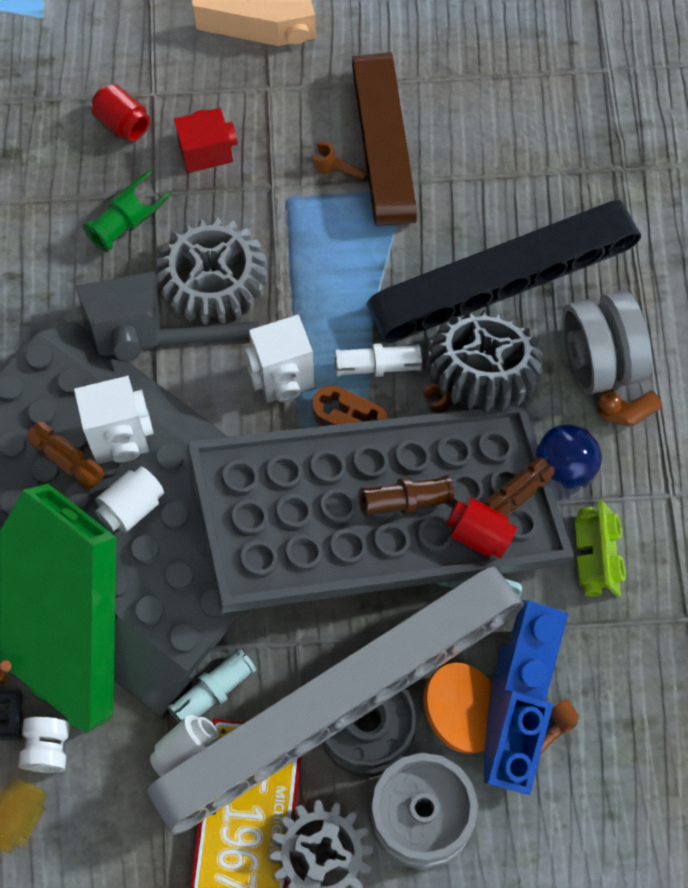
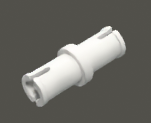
M380 343L372 344V348L335 349L334 351L337 377L373 373L374 377H383L384 372L421 371L422 358L419 344H414L413 346L382 347Z

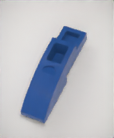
M522 600L524 605L516 616L509 644H501L487 715L484 783L530 796L553 708V703L546 702L568 613L530 600Z

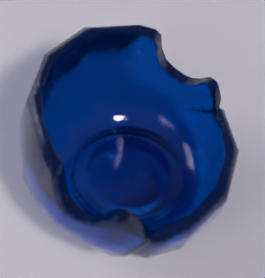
M571 424L559 425L548 430L536 449L537 458H544L549 465L553 466L555 473L551 479L560 482L565 490L582 486L584 489L587 488L599 473L603 460L600 444L585 428Z

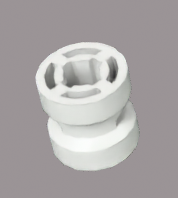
M49 717L25 718L22 735L26 738V744L19 754L18 767L23 770L40 773H59L65 771L67 756L63 752V743L69 738V722Z

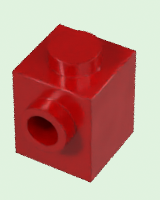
M221 108L199 110L191 115L174 118L177 139L187 173L233 162L231 147L238 145L233 123H225Z

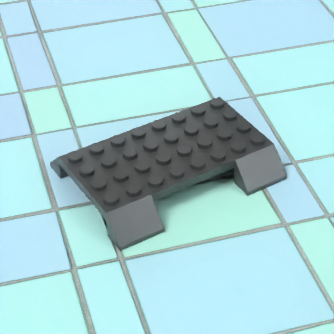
M74 321L39 332L0 372V525H4L24 489L49 484L107 529L95 514V511L99 508L96 498L128 470L134 472L140 466L147 469L157 479L164 490V494L158 499L159 505L126 533L118 528L114 532L109 529L107 530L116 536L114 681L163 720L169 714L167 707L177 701L191 688L192 683L189 677L191 673L245 611L220 613L186 452L188 441L228 436L130 362L121 361L115 355L104 357L98 355L89 332ZM129 375L133 392L142 390L154 432L153 435L146 436L149 452L142 453L138 458L129 462L117 463L110 461L98 464L102 467L105 475L95 488L91 490L86 489L76 481L77 478L75 476L71 477L45 456L46 453L40 452L33 447L26 435L37 422H45L54 429L56 435L60 434L86 455L87 460L92 459L96 462L83 431L74 389Z

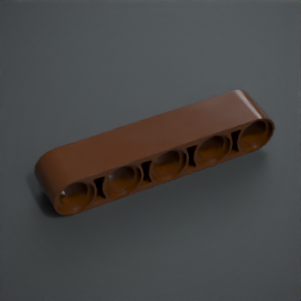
M392 52L352 56L353 79L375 227L416 223V200Z

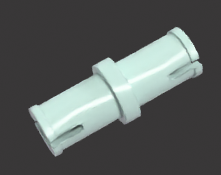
M237 648L231 656L209 674L203 672L198 676V683L167 707L174 719L179 722L187 715L201 717L215 704L221 706L227 701L226 695L250 674L256 672V667L247 655L243 657L244 652Z

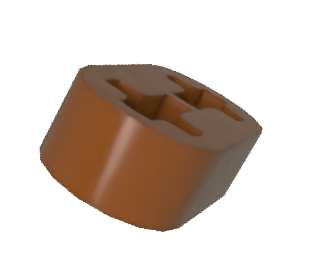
M330 385L319 389L314 394L312 400L313 417L321 426L369 421L370 418H375L376 420L388 419L386 411L378 404L338 386ZM333 400L339 402V410L333 409L330 414L324 413V404L330 405Z

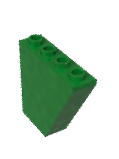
M44 484L24 489L21 492L0 530V663L8 660L12 665L8 672L13 673L27 684L36 697L47 701L62 713L65 720L71 726L81 729L84 733H88L108 722L113 716L116 536L51 485Z

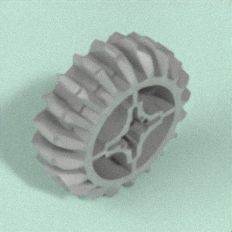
M217 216L213 225H206V222L200 218L196 228H192L185 223L183 235L171 232V244H162L160 250L162 257L158 258L156 262L158 272L156 280L158 287L162 289L163 300L166 303H171L172 310L176 315L185 311L186 319L189 322H192L199 315L204 325H208L211 317H217L219 323L224 324L228 314H232L233 317L239 320L242 315L241 307L249 310L253 309L255 306L254 298H262L264 293L263 284H266L268 275L267 270H265L267 259L264 253H261V244L258 239L252 240L251 232H249L248 228L238 232V225L234 220L224 227L222 226V221ZM240 260L245 268L237 281L233 277L232 271L234 270V263ZM188 262L191 265L192 271L189 273L190 278L183 283L179 277L181 270Z

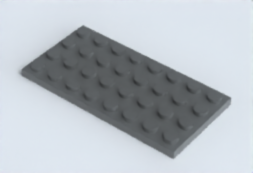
M520 404L519 407L509 405L504 412L497 407H492L488 413L482 408L470 411L464 410L188 441L186 452L220 613L469 579L490 567H496L501 574L568 565L574 558L550 481L542 488H537V492L516 510L509 512L507 516L509 517L508 522L516 526L517 530L501 559L493 555L487 558L449 537L452 528L445 523L458 500L465 504L472 497L484 504L494 493H499L500 488L522 470H527L528 465L534 460L542 458L525 404ZM448 475L452 480L454 487V501L452 504L416 508L415 513L403 514L399 510L371 514V516L365 517L364 513L361 512L359 505V489L361 487L368 488L396 484L398 479L407 477L411 478L412 481Z

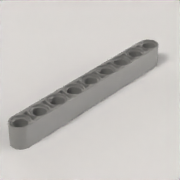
M490 567L479 572L161 776L148 788L147 795L172 835L189 830L507 623L522 609L524 605L522 600L496 567Z

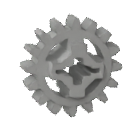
M317 800L313 804L312 813L309 814L302 805L297 806L294 810L295 822L286 816L282 818L279 824L286 832L285 835L274 833L270 839V842L280 847L279 851L273 852L268 856V862L280 863L281 867L273 875L274 881L286 879L289 883L287 888L363 887L356 876L357 874L368 875L371 872L372 868L363 863L362 858L371 855L373 847L361 845L360 840L369 831L367 828H360L358 830L353 828L352 824L357 817L354 812L344 819L339 816V803H335L329 812H324L321 800ZM321 823L317 833L309 837L302 834L299 836L295 835L304 826ZM339 831L347 839L351 852L344 850L337 836ZM319 844L325 845V854L332 857L327 859L321 866L315 863L316 855L309 852V850H314ZM289 854L292 858L298 859L304 871L302 879L294 871ZM331 872L346 874L340 882L331 886L320 887L325 875Z

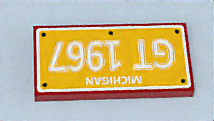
M212 719V723L219 734L218 740L245 723V721ZM302 756L199 823L191 888H287L288 881L286 879L281 881L273 880V875L281 867L280 863L268 862V856L280 849V847L270 842L274 833L285 835L286 833L279 824L282 818L286 816L295 822L294 810L297 806Z

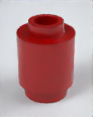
M119 85L104 86L95 93L92 99V115L120 139H127L133 142L145 134L151 121L147 115L146 108Z
M472 497L465 504L458 500L445 523L452 528L449 534L450 538L487 558L493 555L501 559L517 530L516 526L508 522L509 517Z

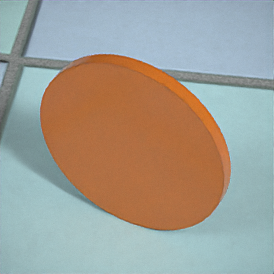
M450 663L437 669L426 683L423 703L430 727L446 746L460 753L477 754L485 750L487 715L492 682L481 671L464 663Z

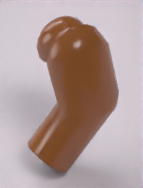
M652 390L632 402L621 400L620 395L615 394L614 391L603 392L597 400V411L605 421L629 427L638 424L662 408L660 398Z

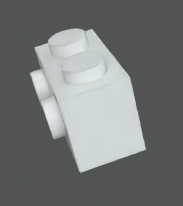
M299 314L249 330L251 347L245 348L249 364L247 367L248 374L254 390L262 389L267 403L276 400L287 402L298 397L301 392L315 388L313 351Z
M129 375L74 389L83 431L97 464L110 461L117 463L129 462L138 458L140 454L149 452L146 436L154 434L142 390L133 392Z

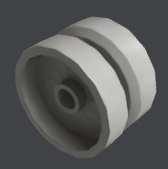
M622 290L603 295L598 306L590 299L564 306L562 328L565 347L574 376L586 395L612 389L615 378L623 386L649 380L652 372L650 339L640 307L630 292Z
M419 753L402 757L385 769L374 789L371 822L375 839L387 856L404 867L427 870L446 865L462 852L476 825L478 801L473 783L460 766L443 756ZM420 804L428 805L430 807V816L421 817L416 813L415 809L419 811Z

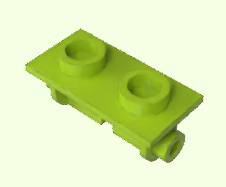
M598 500L599 512H596V509L593 507H583L578 510V516L574 518L577 549L593 548V554L577 556L579 587L584 589V595L589 597L602 595V588H608L616 597H621L620 582H625L626 579L624 561L621 555H617L616 540L622 538L621 522L617 513H613L603 500Z

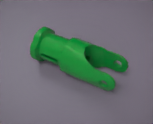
M152 170L139 176L108 203V209L96 220H88L83 224L86 235L97 248L104 252H109L113 248L112 243L126 230L133 231L169 198L170 191L154 205L144 206L135 197L134 190L136 186L153 172Z

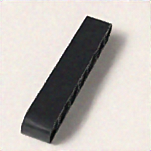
M613 200L383 289L374 294L367 301L366 305L384 342L394 343L451 320L452 316H464L467 311L470 313L621 254L634 247L640 241L641 233L621 200Z

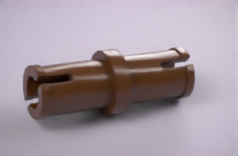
M448 475L412 481L409 477L400 478L396 484L368 488L361 487L359 489V505L365 517L371 516V514L399 510L403 514L415 513L416 508L447 505L452 504L454 501V487Z

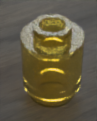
M17 778L13 779L9 787L4 786L0 793V850L11 854L14 847L24 850L46 809L43 803L47 794Z

